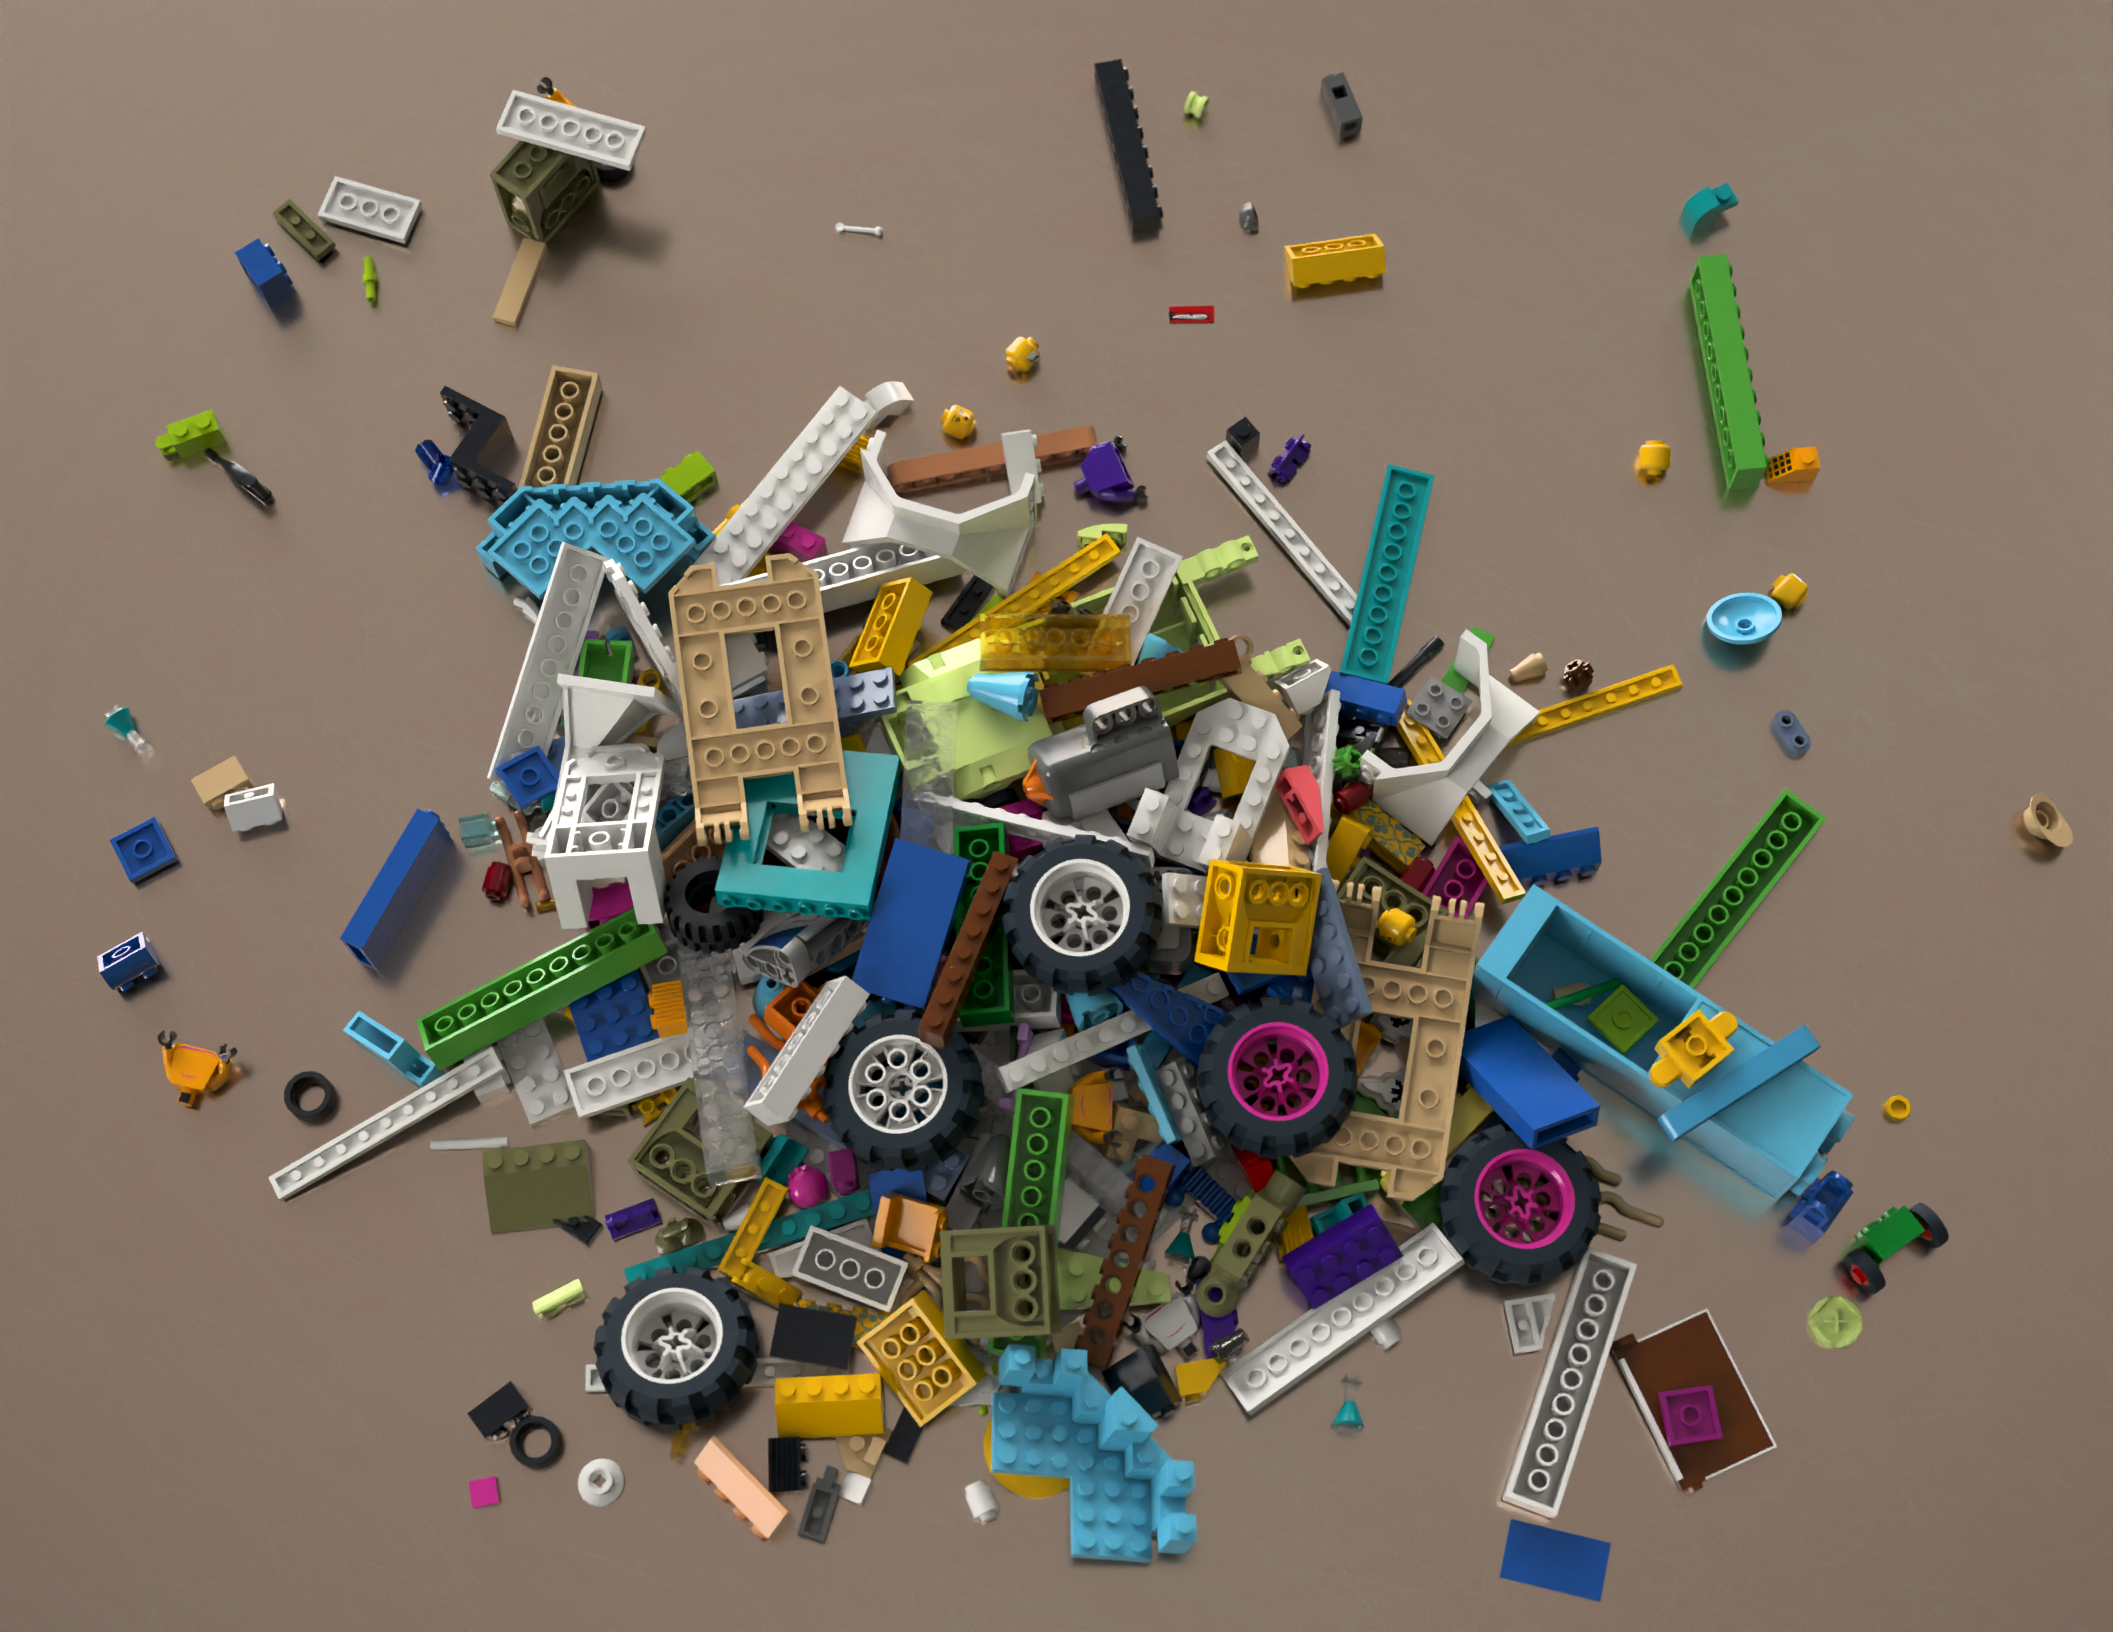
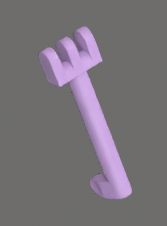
M1021 1023L1018 1028L1017 1041L1019 1042L1017 1060L1026 1056L1034 1039V1034L1027 1023ZM1017 1090L1012 1091V1098H1002L999 1100V1106L1004 1112L1015 1113Z

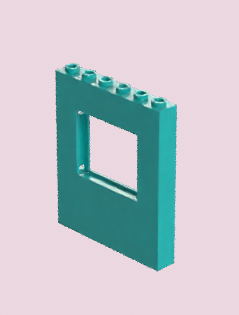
M842 750L850 810L855 812L856 816H852L851 813L853 826L849 828L840 872L762 865L774 812L799 815L794 774L743 780L750 840L742 841L739 831L740 825L730 827L733 841L726 843L715 888L718 905L729 908L744 907L752 910H774L779 913L794 912L802 915H824L829 918L844 917L853 920H870L901 775L900 756ZM843 811L833 812L835 818L843 819ZM824 813L823 817L828 818V813Z

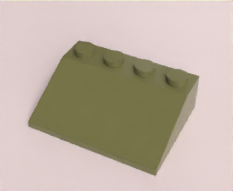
M585 1139L482 1151L483 1177L492 1234L557 1226L553 1223L552 1219H558L564 1224H569V1217H578L579 1223L589 1222L582 1216L587 1215L590 1218H594L590 1146Z

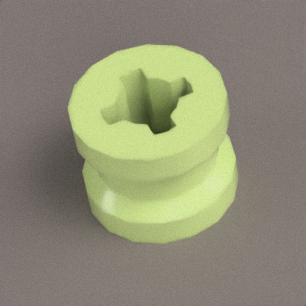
M1191 91L1185 102L1183 112L1185 114L1192 113L1196 118L1202 119L1208 107L1209 97L1197 96L1196 92Z

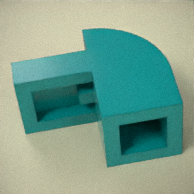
M1728 183L1710 189L1708 186L1697 192L1686 202L1682 216L1691 231L1694 232L1713 224L1716 214L1736 207L1739 201Z
M1363 1192L1339 1201L1333 1208L1313 1215L1309 1221L1316 1235H1319L1366 1207L1369 1203Z

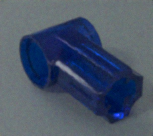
M424 440L417 445L415 452L430 471L428 474L429 480L436 485L447 486L454 473L449 461L450 456L444 455L432 440Z

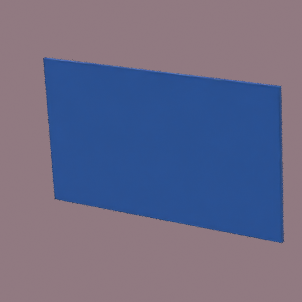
M895 1169L893 1172L889 1170L867 1172L875 1220L877 1219L881 1196L891 1191L928 1202L922 1170L908 1172L906 1169ZM889 1246L881 1248L882 1253L905 1261L903 1257L907 1252ZM937 1258L936 1260H934V1261H932V1262H930V1263L939 1262V1260H938V1258Z
M1511 1519L1500 1578L1601 1602L1611 1543Z

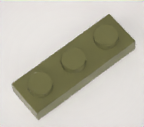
M288 199L272 212L274 218L318 261L336 247L335 242L291 199Z

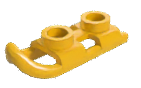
M672 1088L639 1100L631 1107L634 1111L638 1108L646 1119L642 1124L646 1126L660 1117L666 1107L659 1111L657 1106L663 1102H666L668 1105L677 1094V1090Z

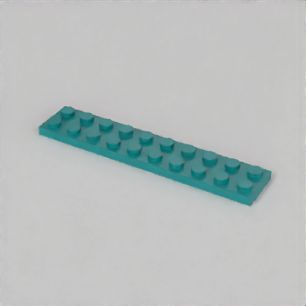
M1391 464L1387 466L1339 674L1351 675L1388 685L1435 475Z

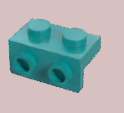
M780 1133L769 1143V1151L765 1157L756 1163L754 1167L755 1172L752 1177L760 1183H763L765 1177L786 1187L789 1179L788 1175L796 1167L800 1166L809 1149L791 1136Z

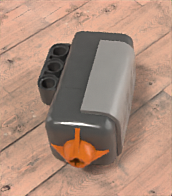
M1140 686L1088 705L1083 712L1085 724L1038 740L1030 745L1028 748V759L1031 768L1027 776H1025L1022 786L1026 797L1046 807L1052 816L1060 820L1070 818L1072 821L1141 797L1145 788L1153 791L1164 788L1165 782L1179 777V769L1171 730L1162 716L1158 699L1147 687Z

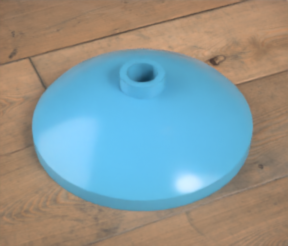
M1738 593L1724 597L1717 601L1707 614V625L1710 632L1718 639L1736 645H1749L1761 642L1773 635L1779 629L1782 622V612L1779 605L1773 599L1757 593Z

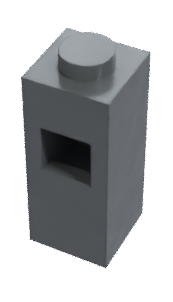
M1344 72L1329 74L1322 78L1320 92L1339 136L1361 130L1363 116Z

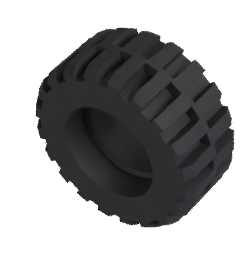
M718 855L710 856L709 859L701 857L696 859L697 862L691 864L689 862L685 864L682 871L678 870L672 876L673 880L668 882L666 892L664 893V907L674 937L678 938V942L683 946L688 945L689 949L696 952L702 950L704 954H712L713 951H718V954L726 953L725 950L732 948V950L739 948V944L742 942L746 944L752 939L751 934L755 935L758 932L760 924L764 919V909L752 910L744 907H728L723 911L711 914L694 910L703 900L716 896L715 888L723 859L719 858Z

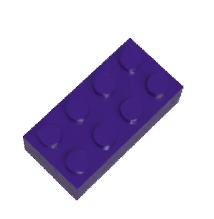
M1371 1203L1282 1256V1259L1310 1306L1315 1310L1403 1257V1254Z

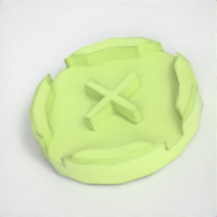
M1828 1296L1818 1301L1810 1311L1809 1326L1815 1339L1824 1346L1834 1349L1845 1348L1855 1342L1860 1336L1863 1327L1862 1315L1855 1303L1846 1297Z

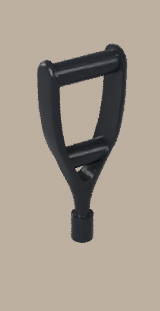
M207 448L204 451L206 457L219 463L241 486L260 500L269 501L271 499L272 492L262 485L251 472L235 462L221 458L211 448Z

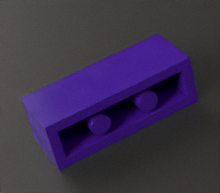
M1203 1279L1196 1280V1291ZM1215 1288L1211 1291L1210 1298L1214 1303L1219 1302L1223 1297V1292L1220 1288ZM1200 1309L1205 1359L1227 1356V1360L1237 1359L1238 1351H1242L1241 1336L1235 1335L1234 1325L1239 1324L1237 1309H1234L1224 1317H1212Z

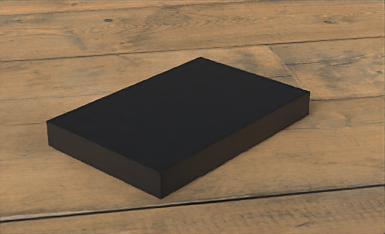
M779 1304L769 1356L848 1370L858 1317Z

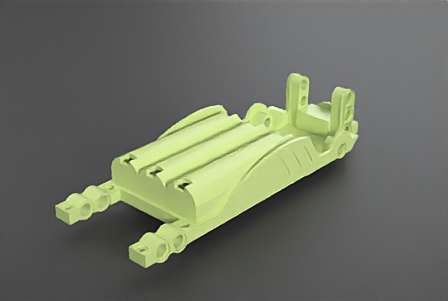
M1249 535L1237 540L1227 541L1214 549H1206L1193 557L1182 560L1149 633L1168 641V644L1173 647L1176 646L1184 652L1190 651V643L1197 640V645L1203 644L1205 647L1213 645L1214 641L1220 639L1195 586L1216 580L1224 574L1237 572L1243 567L1257 562L1259 555ZM1114 587L1070 603L1071 607L1079 610L1085 608L1092 611L1094 616H1096L1097 623H1099ZM1180 604L1177 617L1172 606ZM1047 613L947 651L935 653L926 659L913 663L901 673L899 678L904 689L896 691L897 713L878 716L892 754L900 756L901 771L912 795H915L918 790L923 792L931 791L939 796L946 797L947 783L952 796L961 801L969 798H985L994 792L1005 789L1013 781L1027 776L1031 768L1028 759V748L1032 743L1085 724L1083 715L1048 724L1040 694L1038 695L1033 715H1027L1026 718L1029 721L1024 722L971 698L970 692H967L968 681L976 673L1038 674L1039 682H1035V689L1043 690L1045 685L1051 683H1058L1059 685L1068 683V680L1074 677L1088 678L1077 672L1086 650L1040 633ZM1301 639L1289 642L1286 646L1276 648L1271 652L1266 651L1263 655L1250 659L1252 661L1250 666L1256 672L1260 671L1268 679V682L1277 677L1287 676L1295 670L1308 666L1310 663V657ZM1216 680L1214 691L1210 687L1209 682L1158 695L1156 698L1160 703L1162 716L1169 725V728L1199 710L1227 698H1232V696ZM913 719L917 722L922 721L926 726V739L918 744L909 743L903 736L904 727L908 721Z

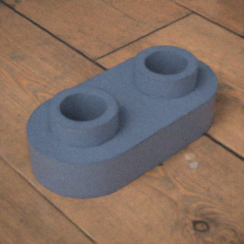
M1788 710L1777 712L1771 721V727L1779 741L1790 755L1794 757L1805 755L1811 746L1809 735L1794 713ZM1782 719H1787L1789 724H1784ZM1795 739L1801 740L1803 744L1798 745Z

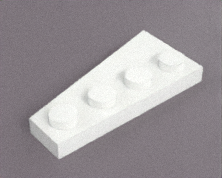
M867 1218L829 1231L878 1251L876 1247L871 1246L873 1235ZM804 1241L768 1253L777 1277H794L791 1274Z

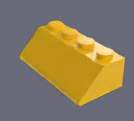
M1376 234L1284 247L1290 280L1298 288H1307L1314 283L1329 285L1334 283L1335 280L1342 279L1343 281L1350 282L1357 280V277L1366 276V278H1377L1380 274L1386 273L1385 248Z
M913 577L881 584L849 668L864 673L892 667L895 677H899L905 669L906 659L913 648V641L921 628V621L930 605L929 601L933 592Z
M881 1373L776 1378L775 1412L778 1438L800 1437L805 1439L884 1435V1382Z

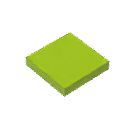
M1624 984L1615 990L1586 1018L1622 1056L1660 1020Z

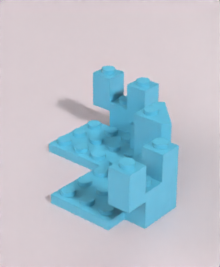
M659 478L643 482L623 480L608 484H601V482L581 483V485L573 486L554 484L539 488L521 486L487 519L492 533L475 549L482 564L500 579L508 571L540 600L545 597L562 542L588 551L593 549L597 554L613 559L616 564L620 563L626 573L625 577L629 581L632 580L634 585L646 594L686 553L696 561L716 538V535L698 521L695 508Z
M1009 1344L999 1358V1385L1017 1386V1394L994 1392L991 1395L992 1473L1070 1478L1071 1557L1150 1562L1152 1560L1151 1536L1158 1537V1553L1185 1554L1197 1541L1196 1514H1186L1185 1500L1195 1488L1194 1462L1172 1460L1150 1437L1159 1425L1122 1386L1112 1396L1088 1372L1087 1350L1061 1348L1055 1358L1051 1360L1035 1358V1346Z

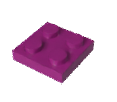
M1712 1385L1658 1393L1668 1447L1723 1438Z

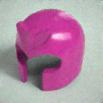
M805 1164L801 1167H796L788 1175V1195L795 1205L808 1209L821 1205L825 1201L828 1193V1181L819 1169Z

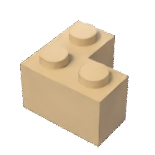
M1113 1101L1112 1130H1117L1123 1134V1136H1114L1113 1143H1120L1121 1146L1116 1148L1107 1142V1144H1100L1099 1151L1106 1157L1131 1162L1137 1138L1162 1143L1163 1139L1158 1132L1159 1124L1156 1117L1154 1118L1151 1115L1149 1109Z

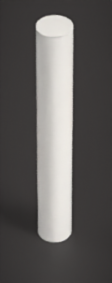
M508 1137L430 1140L431 1150L503 1148L509 1145Z

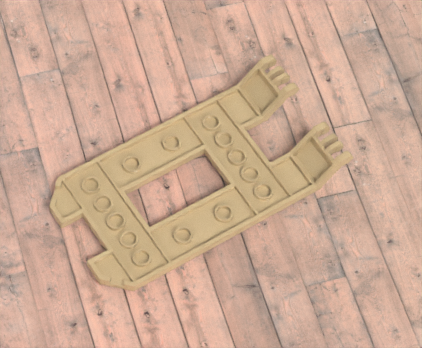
M791 553L765 556L768 580L718 586L716 564L709 563L690 566L678 584L674 585L668 592L695 806L698 847L706 846L707 844L706 829H714L716 844L722 843L721 827H725L727 843L732 842L733 835L730 826L740 825L739 831L742 841L750 840L743 780L794 774L801 832H809L810 824L807 816L816 814L818 817V829L823 830L824 813H828L829 828H835L833 812L843 811V825L853 826L819 576L816 571L802 564ZM775 630L787 722L737 729L725 637Z
M1332 879L1335 891L1337 893L1339 889V881ZM1349 882L1346 888V900H1338L1373 1010L1371 1014L1413 1020L1399 1118L1351 1111L1349 1117L1342 1124L1340 1131L1327 1144L1322 1143L1314 1148L1312 1153L1297 1158L1289 1156V1158L1308 1184L1335 1188L1339 1163L1389 1171L1390 1178L1387 1197L1413 1202L1441 1182L1444 1176L1484 903H1475L1473 921L1464 919L1468 903L1466 900H1461L1458 918L1454 917L1456 899L1453 898L1449 899L1448 916L1438 915L1442 898L1441 896L1433 895L1421 968L1370 960L1382 887L1374 886L1372 888V903L1367 904L1361 903L1365 890L1364 884H1359L1356 902L1351 901L1354 883ZM1314 982L1311 1004L1314 1005L1313 1009L1324 1015ZM1361 1019L1341 1029L1346 1040L1351 1042L1355 1055ZM1307 1052L1302 1057L1301 1066L1313 1060ZM1300 1073L1299 1083H1308L1310 1081L1308 1074ZM1310 1090L1301 1091V1093L1311 1099L1316 1094V1092ZM1297 1097L1294 1108L1298 1107L1301 1104L1300 1100Z

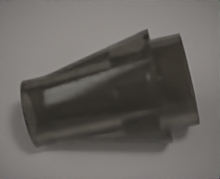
M1381 747V749L1375 748L1374 755L1392 768L1409 767L1411 751L1406 750V747Z
M1239 1328L1235 1332L1213 1340L1209 1346V1351L1219 1364L1223 1362L1228 1363L1249 1342V1337L1242 1328Z

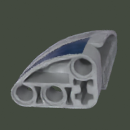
M795 913L764 934L743 954L742 960L753 972L795 988L812 973V967L817 969L825 968L869 925L870 920H853L844 917L829 918L824 915H802Z

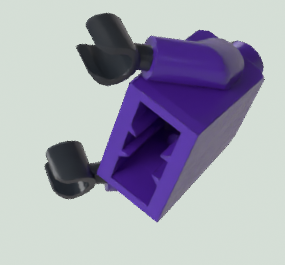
M1118 435L1114 438L1113 442L1107 441L1094 445L1091 448L1085 461L1080 465L1084 477L1074 482L1075 489L1079 495L1091 491L1098 499L1106 501H1132L1135 499L1137 503L1141 504L1147 501L1149 496H1141L1139 494L1146 492L1147 488L1145 486H1139L1136 491L1132 489L1135 485L1121 455L1126 451L1127 444L1119 445L1123 441L1122 436Z

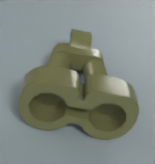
M674 1216L665 1220L667 1226L658 1231L655 1237V1246L659 1254L664 1256L682 1250V1244L689 1248L701 1243L705 1239L706 1233L698 1220L684 1218L677 1221Z

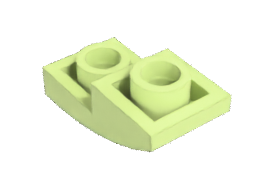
M1101 524L1084 528L1077 533V546L1085 548L1106 533L1115 544L1126 543L1128 524Z

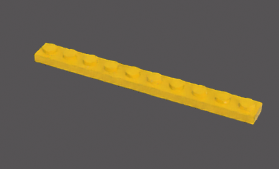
M1106 533L908 662L907 667L935 653L947 651L1013 626L1050 602L1051 599L1056 598L1121 555L1120 549Z
M1410 699L1407 700V705L1399 724L1396 726L1418 765L1443 761L1445 757L1428 728L1405 715V712L1412 704ZM1467 795L1451 818L1453 824L1501 905L1523 899L1526 894L1524 888Z

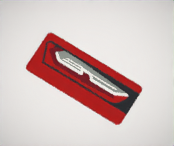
M1170 306L1169 322H1214V306Z

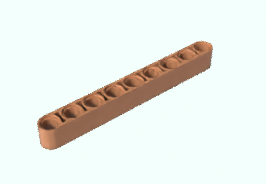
M1081 426L1036 435L1038 449H1034L1035 459L1039 458L1042 466L1086 457L1091 448L1098 444L1095 428L1093 426ZM1002 442L898 461L887 467L890 484L894 491L898 493L1007 472Z

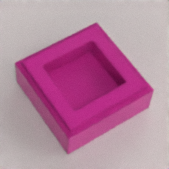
M496 1476L468 1481L473 1509L500 1504Z

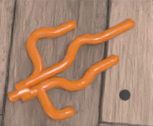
M751 1014L749 1022L773 1048L781 1051L787 1042L778 1039L756 1014ZM749 1046L747 1054L761 1069L763 1079L771 1066L755 1046ZM828 1057V1059L826 1060L824 1064L825 1066H827L830 1057ZM824 1074L811 1083V1092L804 1100H800L796 1108L798 1111L805 1109L814 1121L820 1119L823 1124H826L830 1121V1118L824 1110L823 1099L818 1093L819 1089L827 1084Z

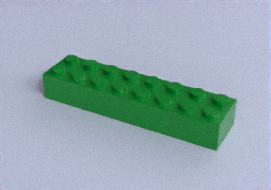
M1004 823L953 828L954 856L968 859L972 863L956 914V939L994 851L1009 855V835ZM1005 909L959 1015L963 1027L1015 1023L1013 952L1004 931L1002 917L1005 915Z

